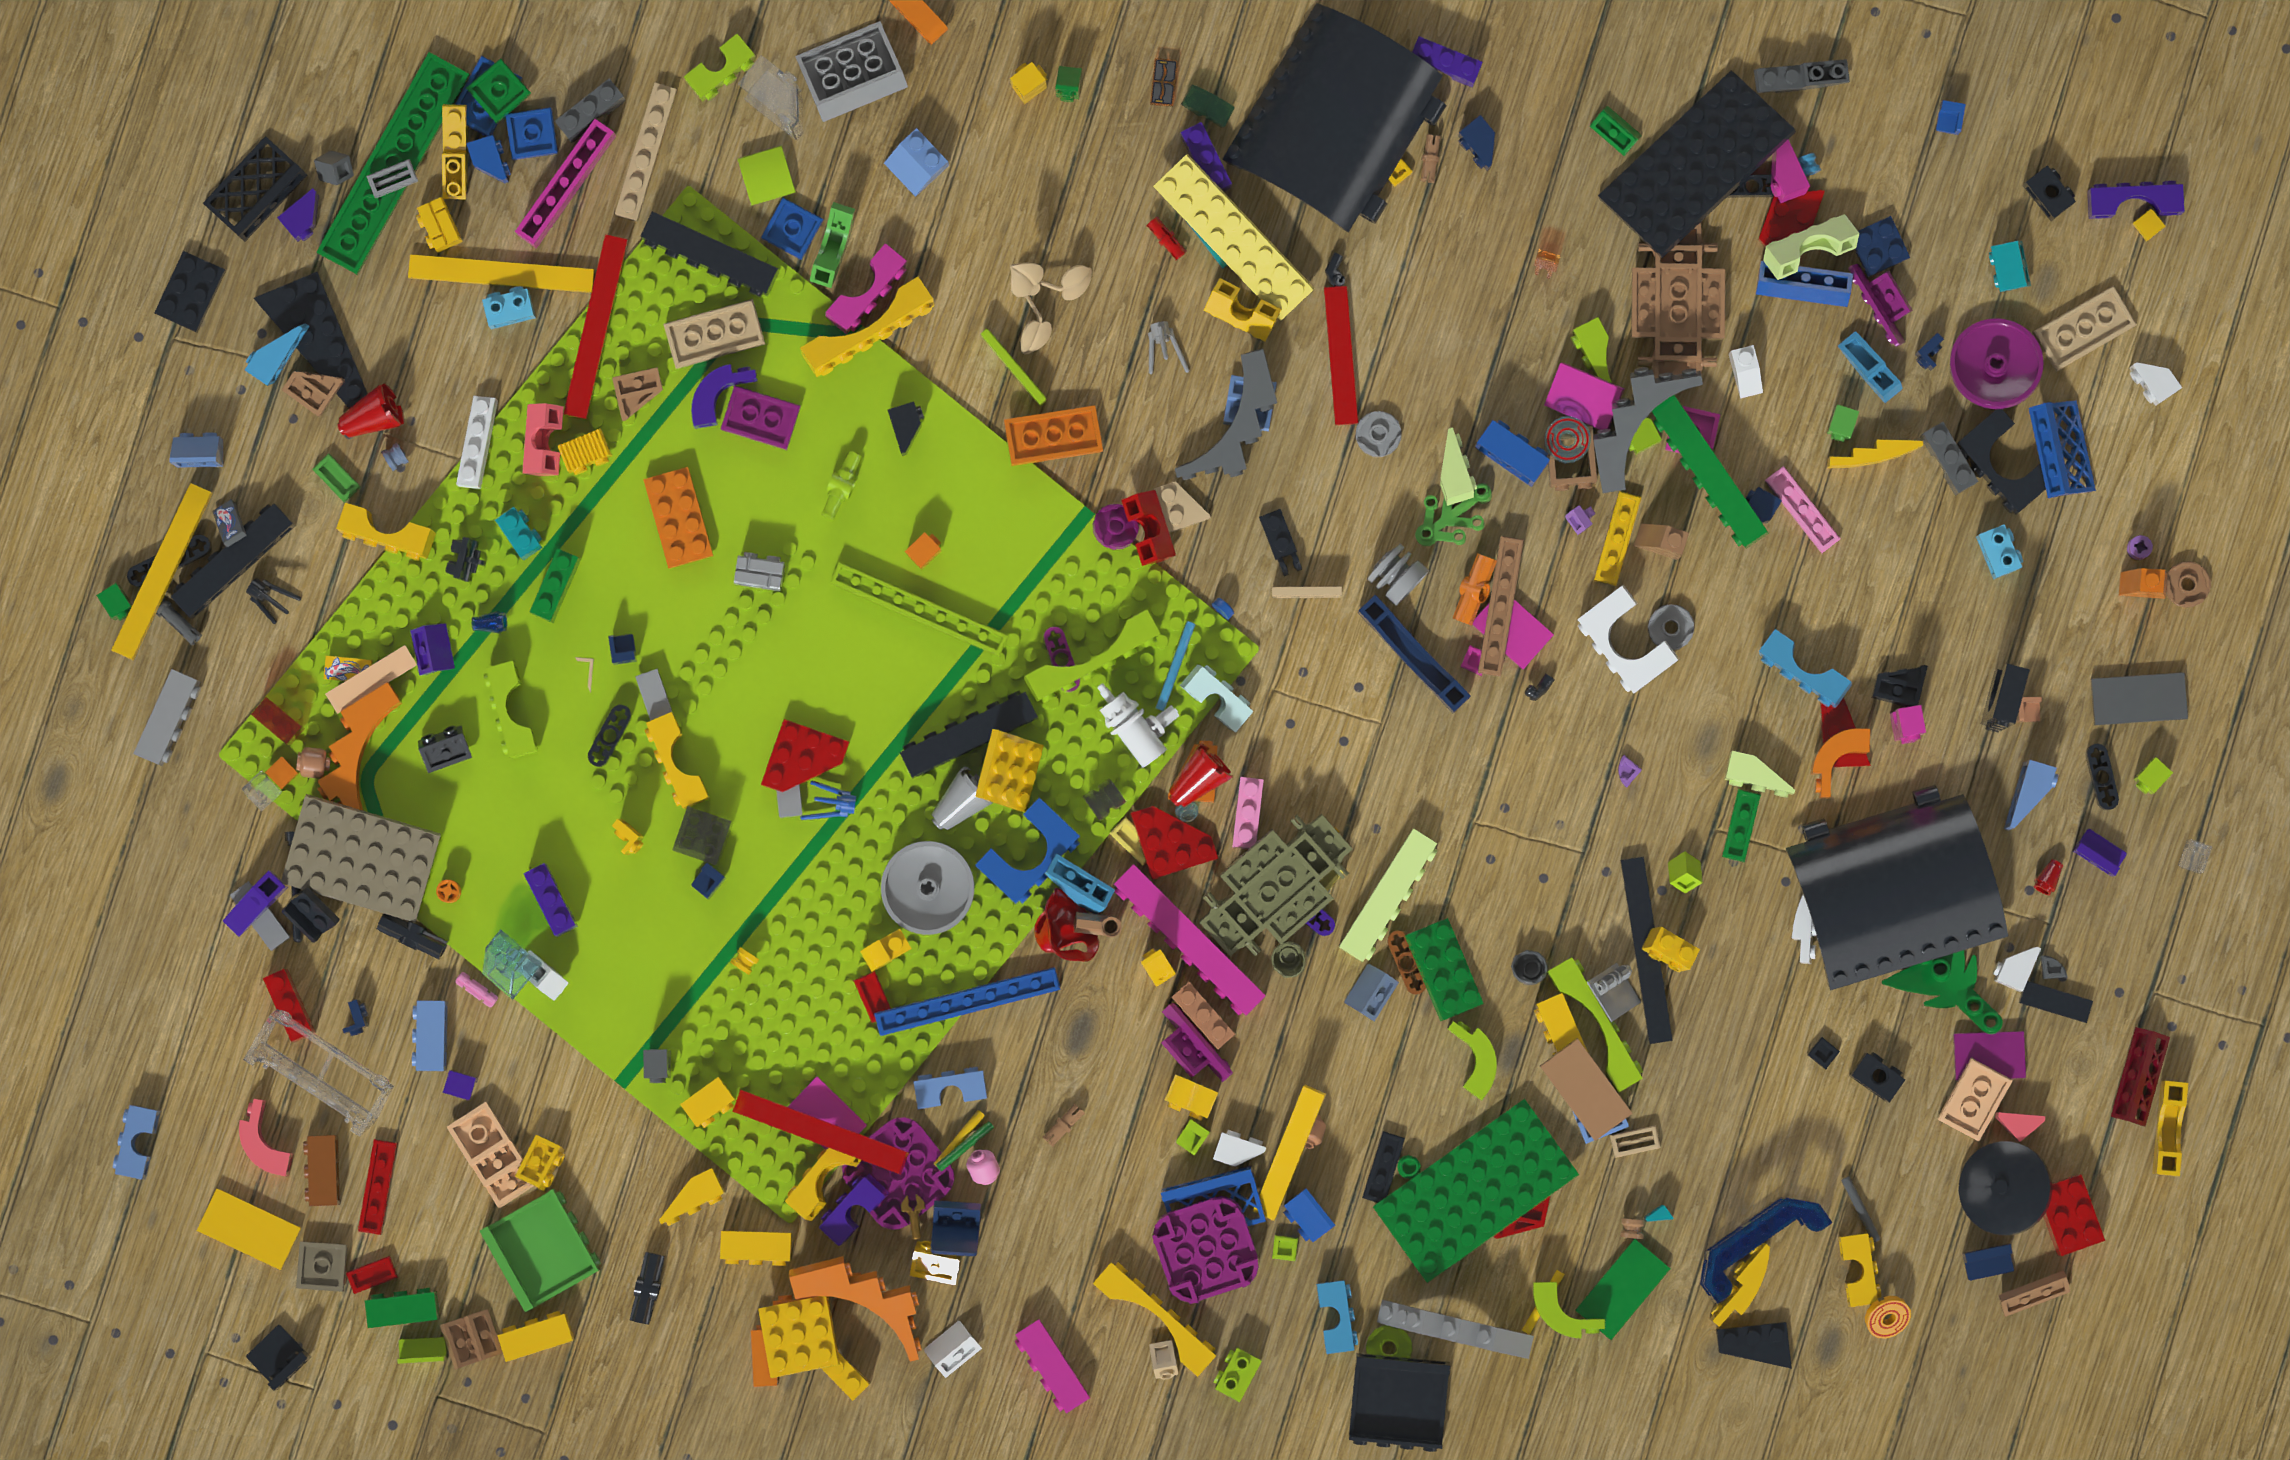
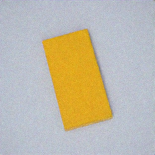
M216 1188L196 1231L282 1270L302 1228Z

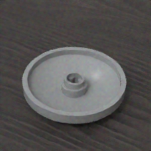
M917 842L898 851L888 862L882 876L881 896L888 914L897 924L913 933L933 935L953 928L966 916L974 898V879L965 859L953 848L938 842Z

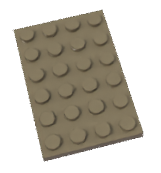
M306 794L281 882L303 890L308 887L316 894L416 922L441 834Z

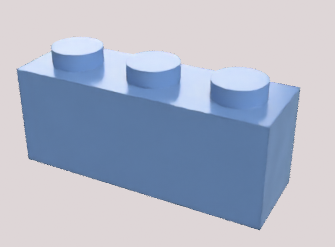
M417 1001V1006H413V1020H417L416 1029L412 1031V1042L416 1043V1052H412V1066H416V1071H446L448 1001Z

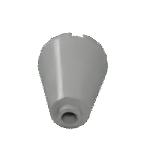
M964 766L958 772L932 812L934 817L932 821L941 830L943 828L949 830L992 804V802L975 797L980 777L977 774L971 776L968 773L971 769Z

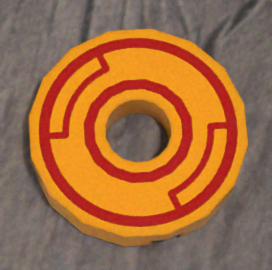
M1886 1296L1884 1300L1880 1302L1879 1300L1875 1301L1867 1309L1864 1317L1866 1327L1877 1338L1896 1336L1908 1325L1911 1318L1910 1308L1904 1299L1898 1296ZM1887 1314H1892L1890 1318L1883 1320Z

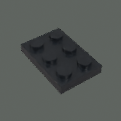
M183 251L154 314L198 333L226 270Z

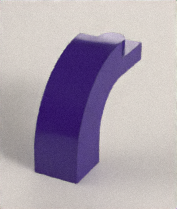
M729 364L709 373L700 382L693 396L691 412L694 428L718 425L716 402L719 395L728 387L758 382L757 372L751 370L750 367L738 368L736 373H733L732 366Z

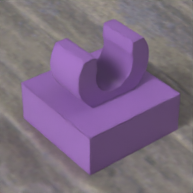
M1579 505L1571 510L1565 518L1576 534L1579 535L1592 525L1590 518L1596 513L1591 506L1583 511Z

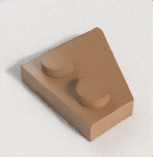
M658 367L612 377L622 421L627 420L663 390Z
M296 370L292 373L282 391L320 417L345 380L339 377Z

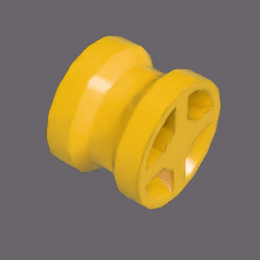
M740 947L737 957L732 958L730 963L750 975L752 966L757 964L759 959Z

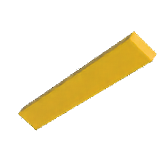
M410 255L408 278L592 293L595 270Z
M190 483L111 649L113 652L134 661L210 501L212 492Z

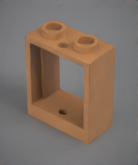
M1592 426L1585 427L1589 437L1587 450L1590 476L1556 479L1554 454L1550 451L1547 444L1549 430L1545 431L1547 458L1550 459L1548 463L1550 488L1555 487V491L1569 490V486H1578V489L1592 488V484L1597 483ZM1579 427V429H1580V430L1582 431V433H1583L1584 439H1586V434H1585L1584 429H1583L1582 427ZM1571 428L1578 433L1579 439H1582L1581 432L1577 428ZM1562 429L1551 430V433H1554L1553 441H1556L1557 434ZM1565 430L1559 435V441L1577 439L1576 434L1570 430ZM1550 434L1549 442L1552 450L1554 451V447L1552 444V434Z

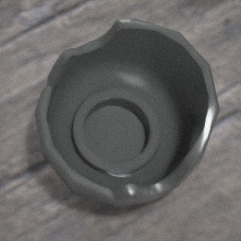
M1525 950L1515 955L1511 964L1513 976L1524 985H1535L1541 982L1546 977L1548 970L1546 959L1539 952Z

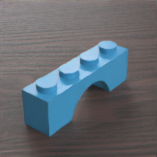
M1775 629L1759 650V655L1762 657L1760 660L1771 668L1773 665L1781 670L1779 673L1789 681L1792 678L1800 683L1799 687L1806 693L1810 694L1813 692L1818 695V701L1829 707L1832 705L1836 708L1852 686V682L1833 668L1822 674H1810L1800 669L1793 658L1794 642Z

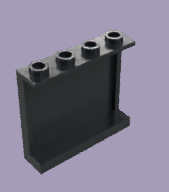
M1356 1353L1349 1440H1352L1353 1444L1367 1445V1442L1376 1443L1378 1447H1390V1444L1400 1445L1401 1449L1413 1450L1414 1446L1423 1447V1450L1428 1452H1437V1449H1442L1450 1362Z

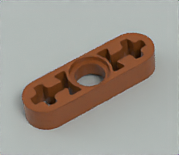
M1394 931L1388 936L1387 944L1404 985L1409 993L1413 995L1421 994L1426 989V986L1410 948V952H1404L1397 957L1395 952H1399V948L1397 945L1393 946L1391 944L1394 940L1393 936L1397 935L1399 938H1404V941L1401 943L1403 950L1406 947L1409 948L1405 938L1406 934L1402 931ZM1410 956L1413 959L1414 965L1411 969L1406 970L1401 967L1400 960L1402 957ZM1417 968L1419 973L1414 974L1415 978L1423 983L1420 985L1419 991H1416L1415 988H1410L1409 984L1412 983L1411 976L1405 978L1404 973H1411Z

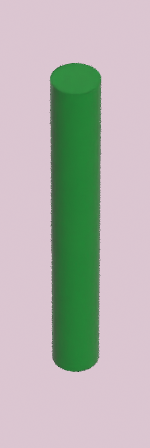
M988 1121L940 1160L936 1164L937 1168L940 1171L947 1168L994 1129L992 1123Z

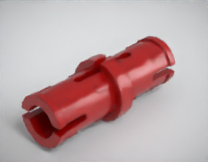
M1158 216L1146 225L1157 237L1158 243L1161 246L1163 245L1176 261L1187 252L1174 237L1175 233L1173 231L1170 232Z

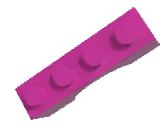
M885 243L870 260V267L875 278L870 290L858 297L840 295L826 311L825 317L846 335L850 330L854 332L861 325L862 321L860 319L865 313L869 315L877 306L875 301L880 296L885 297L892 288L890 284L894 279L899 280L907 271L905 269L907 261Z

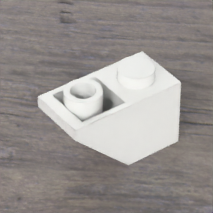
M2135 363L2130 367L2132 379L2136 384H2141L2145 390L2143 392L2145 398L2149 403L2153 402L2155 406L2182 388L2168 368L2143 363Z
M1227 1130L1226 1134L1221 1133L1213 1159L1237 1166L1264 1153L1266 1147L1262 1146L1263 1141L1251 1137L1249 1141L1240 1139L1241 1134Z

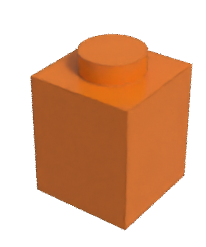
M924 532L905 553L922 570L942 551L939 547L941 542L933 534L928 536Z

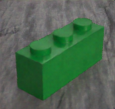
M557 548L529 611L532 615L554 623L581 559Z
M431 1288L416 1289L417 1294L408 1295L407 1290L393 1292L394 1297L387 1298L384 1297V1293L370 1295L371 1300H365L367 1327L376 1328L439 1320L437 1291L431 1292Z

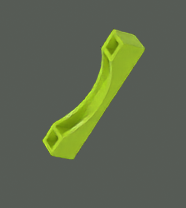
M1597 317L1573 329L1571 340L1576 349H1581L1584 355L1581 359L1586 369H1591L1594 376L1612 383L1606 362L1609 337L1600 319ZM1646 417L1632 438L1629 451H1634L1635 455L1662 441L1651 419Z
M1146 609L1128 619L1113 645L1096 659L1071 667L1044 665L1026 675L1024 680L1037 702L1043 700L1046 703L1056 697V691L1063 688L1064 692L1075 687L1076 680L1083 677L1086 681L1097 675L1095 670L1103 666L1106 670L1117 664L1115 659L1123 655L1126 659L1137 653L1136 648L1144 644L1146 648L1157 642L1156 637L1161 633Z
M1571 957L1550 969L1547 973L1558 992L1568 995L1581 1003L1598 1022L1604 1036L1607 1051L1605 1073L1612 1082L1616 1092L1619 1093L1643 1079L1641 1076L1643 1069L1637 1060L1633 1062L1629 1056V1053L1632 1052L1625 1040L1621 1042L1617 1035L1620 1032L1615 1021H1609L1605 1011L1587 984L1589 980L1586 981L1582 975L1585 970L1578 959L1574 961Z

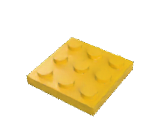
M993 729L975 797L1026 812L1044 745Z
M818 1296L758 1309L770 1378L840 1365L828 1296Z

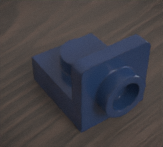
M1939 333L1934 335L1915 354L1918 357L1916 361L1925 370L1928 368L1931 371L1937 366L1928 354L1933 357L1942 348L1940 343L1944 339Z

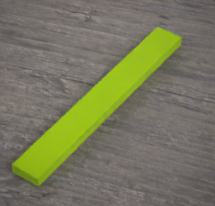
M842 562L838 563L830 581L835 586L999 657L1009 638V635Z

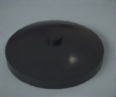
M2000 1141L1980 1148L1965 1163L1959 1179V1198L1964 1212L1975 1225L1993 1234L2016 1235L2029 1230L2042 1219L2051 1202L2052 1179L2048 1167L2036 1152L2019 1143Z

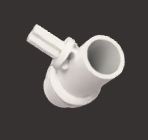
M1104 684L1098 686L1100 694L1107 702L1100 709V712L1105 717V725L1107 728L1112 726L1111 735L1118 734L1142 767L1150 764L1167 750L1159 737L1165 734L1164 728L1179 717L1176 708H1173L1171 705L1158 716L1150 715L1144 719L1142 717L1144 709L1142 708L1138 711L1136 708L1139 704L1129 699L1124 692L1114 697Z

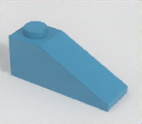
M300 325L256 352L253 351L246 360L248 365L245 371L267 386L274 384L308 330L309 325Z
M1058 854L1054 855L1045 873L1076 904L1092 914H1098L1106 909L1115 891L1112 887Z

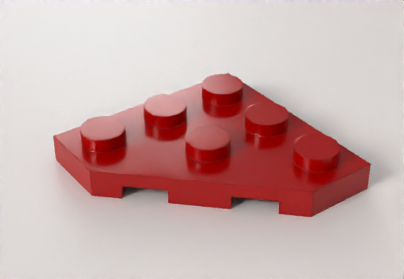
M784 719L761 786L785 792L826 771L843 764L850 742Z
M1154 806L1130 813L1151 880L1218 859L1212 837Z

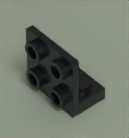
M277 1325L246 1355V1358L269 1381L267 1385L273 1391H276L311 1356L281 1325Z

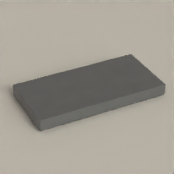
M2185 673L2091 679L2094 726L2188 719Z

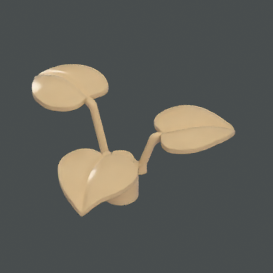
M1024 262L1010 265L1012 293L1016 297L1026 298L1037 316V321L1032 320L1028 322L1021 336V351L1023 354L1032 353L1044 346L1052 332L1051 324L1048 321H1042V316L1030 295H1036L1040 290V285L1057 291H1062V297L1065 300H1074L1080 297L1090 284L1092 269L1090 267L1076 265L1069 268L1062 277V286H1056L1042 281L1043 268L1036 263Z

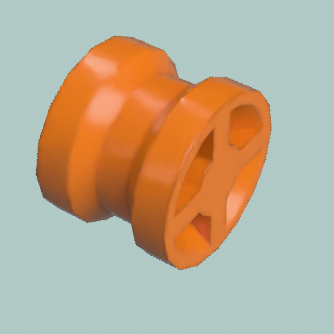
M443 880L438 884L436 894L441 901L454 903L461 896V887L453 880Z

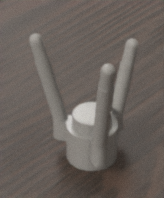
M1167 321L1151 324V332L1148 333L1149 374H1153L1154 340L1156 344H1161L1163 357L1167 360L1166 342L1169 341V337L1185 372L1188 373L1190 370L1174 336L1173 328H1169Z

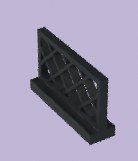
M265 136L203 204L246 242L307 177V174ZM268 144L272 148V158L261 159V151ZM287 161L291 165L285 173H277V162ZM272 162L273 174H261V163ZM257 163V175H245L247 165ZM273 178L272 187L269 190H261V179ZM257 179V190L245 191V180ZM241 180V191L229 192V185L232 181ZM257 195V203L254 206L245 207V196ZM241 196V207L229 208V197ZM217 197H225V208L215 209L211 204ZM229 212H241V220L235 226L229 222Z

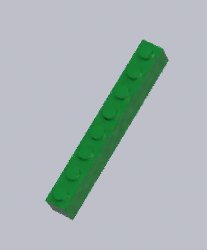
M1675 395L1667 398L1652 410L1656 417L1653 421L1660 433L1665 430L1669 436L1666 441L1673 452L1678 449L1682 455L1679 460L1686 471L1691 468L1695 474L1692 479L1699 490L1704 487L1708 493V496L1705 498L1712 509L1717 506L1721 512V515L1718 517L1725 528L1730 525L1734 531V534L1731 536L1738 547L1743 545L1747 549L1768 535L1769 532Z

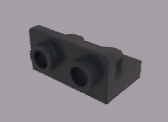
M449 726L441 733L435 735L427 734L418 741V749L428 773L472 758L462 726Z
M308 887L291 897L282 910V913L312 943L318 941L324 932L334 927L340 920Z

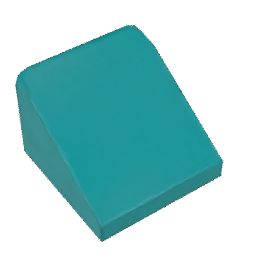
M1665 1205L1658 1206L1644 1217L1646 1222L1674 1219Z

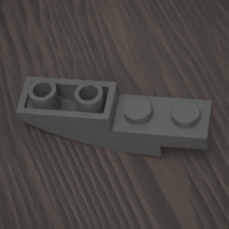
M1847 59L1754 70L1757 93L1792 92L1850 82Z

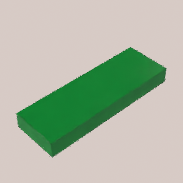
M1737 790L1722 853L1723 858L1745 862L1761 794Z

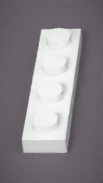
M473 396L456 482L459 487L481 489L498 404L496 398Z

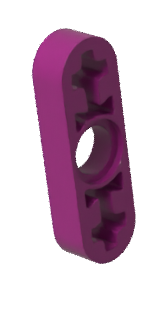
M1058 627L1047 629L1044 633L1043 641L1052 666H1075L1064 632ZM1050 632L1060 635L1057 643L1059 647L1064 645L1065 649H1058L1052 653L1051 649H1055L1053 641H1048V638L1051 636ZM1064 653L1067 655L1068 663L1065 666L1056 664L1055 656L1057 654ZM1080 679L1075 681V687L1069 689L1066 692L1075 691L1080 684Z

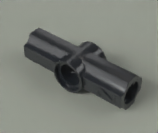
M388 914L381 916L376 928L380 932L398 939L399 943L414 950L418 949L438 960L444 954L448 944L444 939L427 932V929L413 922H406Z
M645 1252L640 1276L638 1275L634 1289L635 1299L630 1321L650 1324L654 1303L658 1299L661 1287L660 1278L665 1256Z

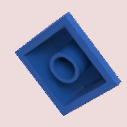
M1306 1188L1283 1205L1286 1208L1283 1213L1291 1223L1294 1221L1298 1223L1301 1228L1297 1231L1305 1241L1310 1239L1314 1242L1336 1226Z

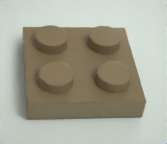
M301 1241L299 1245L296 1288L344 1292L348 1245Z

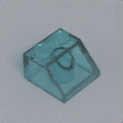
M500 929L485 948L482 974L513 1000L542 963L515 939Z

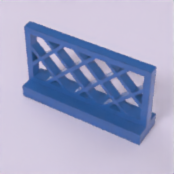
M2077 401L2048 402L2030 407L2029 413L2048 498L2096 491ZM2067 407L2070 408L2071 418L2065 414ZM2062 420L2067 425L2065 431L2059 426ZM2071 431L2075 433V441L2070 437ZM2066 443L2072 447L2070 453L2065 449ZM2077 453L2080 455V464L2075 460ZM2071 465L2077 470L2075 476L2069 471ZM2081 476L2085 478L2086 487L2080 482Z
M1252 1165L1161 1190V1197L1167 1213L1172 1211L1171 1203L1179 1201L1188 1206L1192 1204L1197 1196L1209 1199L1215 1197L1218 1191L1225 1190L1232 1194L1231 1199L1236 1196L1246 1202L1242 1209L1243 1213L1248 1204L1258 1209L1260 1217L1255 1219L1245 1217L1248 1226L1266 1222ZM1251 1184L1253 1192L1249 1199L1236 1193L1240 1185ZM1235 1186H1236V1188H1235L1234 1191L1231 1190V1189H1229V1188H1231V1187H1235ZM1214 1192L1213 1195H1212V1197H1210L1209 1195H1207V1194H1209V1193ZM1253 1196H1254V1198H1255V1202H1256V1203H1254V1202L1251 1201V1199L1253 1198Z

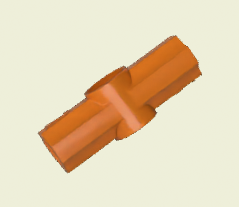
M1477 553L1469 576H1466L1461 582L1459 589L1461 597L1453 619L1471 626L1473 625L1480 604L1485 602L1489 596V581L1497 563L1496 560Z

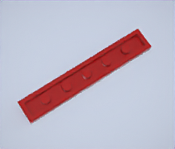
M1347 286L1325 287L1324 298L1335 426L1358 424Z

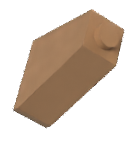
M1640 524L1634 546L1678 560L1683 554L1689 533L1667 525Z

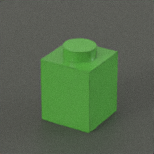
M1837 404L1827 430V434L1831 435V439L1839 442L1849 440L1852 436L1859 411Z

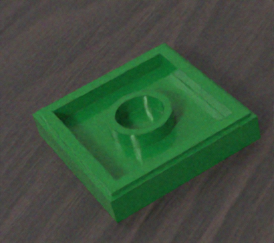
M501 58L466 87L468 92L496 124L531 95V92Z

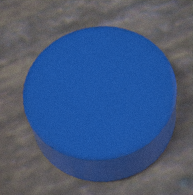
M1217 598L1212 603L1213 608L1225 619L1229 620L1234 615V610L1223 599Z

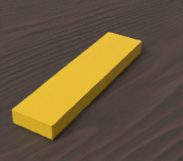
M1619 491L1594 581L1617 586L1642 497Z

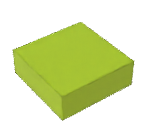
M1275 1235L1272 1259L1295 1261L1298 1238Z

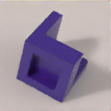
M449 1070L443 1093L470 1100L478 1078Z

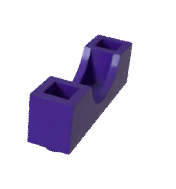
M2176 181L2162 182L2163 185H2153V182H2141L2139 186H2130V183H2118L2116 187H2107V184H2095L2093 188L2087 191L2089 219L2112 218L2116 214L2119 205L2129 199L2146 201L2154 208L2157 216L2181 215L2185 212L2183 184H2177Z

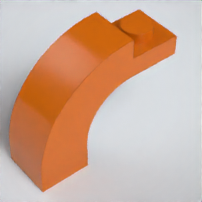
M1859 728L1842 731L1828 739L1819 748L1813 759L1810 771L1812 775H1819V779L1815 780V793H1819V798L1831 797L1832 767L1841 755L1847 753L1867 754L1870 752V729Z

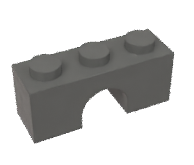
M609 78L555 120V122L569 141L573 143L586 132L594 119L597 120L604 114L609 115L626 100Z
M1944 422L1929 429L1920 436L1931 456H1934L1941 465L1944 478L1955 496L1979 482Z

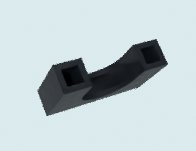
M1996 409L1957 443V446L1964 458L1973 465L1971 469L1979 478L1983 477L1988 483L1986 486L1989 491L1995 496L1998 494L2003 500V507L2009 513L2014 512L2016 515L2044 492L2046 487L2041 464L2025 477L2015 480L2006 479L1997 474L1990 462L1991 447L2000 436L2015 424L2002 409Z
M2007 663L2004 665L2003 670L1996 669L1994 671L1980 723L1986 726V730L1999 733V731L2016 724L2030 669Z

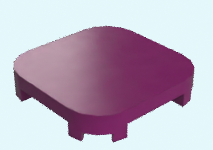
M906 1117L894 1118L869 1137L909 1152L901 1175L863 1160L857 1167L850 1165L842 1166L843 1178L851 1190L854 1189L851 1186L852 1183L860 1175L864 1178L870 1174L889 1192L885 1199L870 1214L882 1227L891 1230L901 1229L910 1224L909 1214L902 1212L901 1204L906 1196H908V1204L913 1211L917 1206L916 1194L923 1199L925 1209L920 1211L919 1216H921L934 1205V1200L939 1201L946 1196L954 1183V1170L951 1164L943 1171H940L934 1165V1162L942 1152L917 1122Z
M1224 1196L1212 1197L1162 1215L1155 1224L1153 1243L1156 1246L1169 1289L1173 1296L1175 1295L1181 1301L1189 1302V1304L1199 1303L1200 1300L1240 1287L1244 1288L1251 1284L1256 1277L1259 1268L1258 1254L1244 1213L1239 1204L1233 1199Z

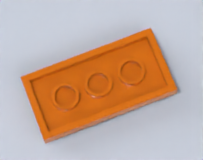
M1095 405L1004 419L1011 466L1103 452Z
M685 467L643 479L668 568L671 569L713 557L689 468Z

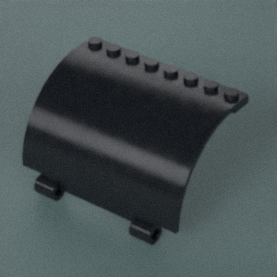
M1316 3L1222 160L1229 165L1241 170L1244 169L1283 189L1317 210L1348 233L1359 215L1369 222L1376 224L1387 206V202L1378 196L1423 121L1435 126L1447 106L1444 102L1432 96L1443 75L1410 50L1379 31L1346 14Z
M1936 785L1912 791L1915 803L1831 829H1828L1824 818L1801 825L1806 842L1787 847L1786 852L1798 878L1813 922L1830 991L2009 937L1991 862L1978 825L1964 794L1941 801Z

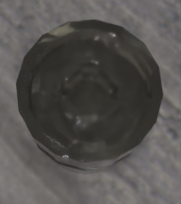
M1110 778L1099 785V791L1092 790L1083 796L1099 821L1110 814V808L1117 810L1126 803Z

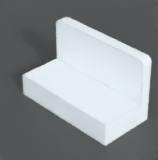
M957 1321L924 1348V1352L946 1378L982 1348L964 1325Z

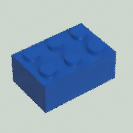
M1492 420L1478 440L1475 448L1532 487L1550 461L1547 458L1548 453L1538 446L1536 449L1528 444L1529 440L1523 435L1511 433L1509 431L1510 427L1501 420H1498V422Z

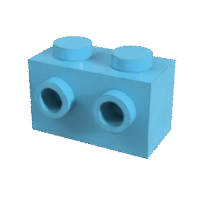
M522 286L509 289L510 293L502 295L500 292L487 295V299L482 300L490 329L536 318L530 292L527 288L523 289Z
M2005 524L1976 536L1993 580L2022 568V555L2019 550H2015L2012 543L2015 541L2010 528L2006 529Z

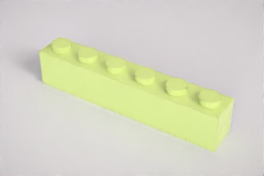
M1412 829L1339 945L1340 949L1361 962L1365 958L1370 960L1376 950L1373 947L1376 940L1382 941L1388 931V928L1385 927L1390 919L1395 920L1401 910L1398 908V905L1402 899L1407 901L1413 889L1410 886L1413 881L1419 882L1425 872V869L1422 868L1427 860L1431 862L1438 851L1435 849L1436 842L1417 830Z

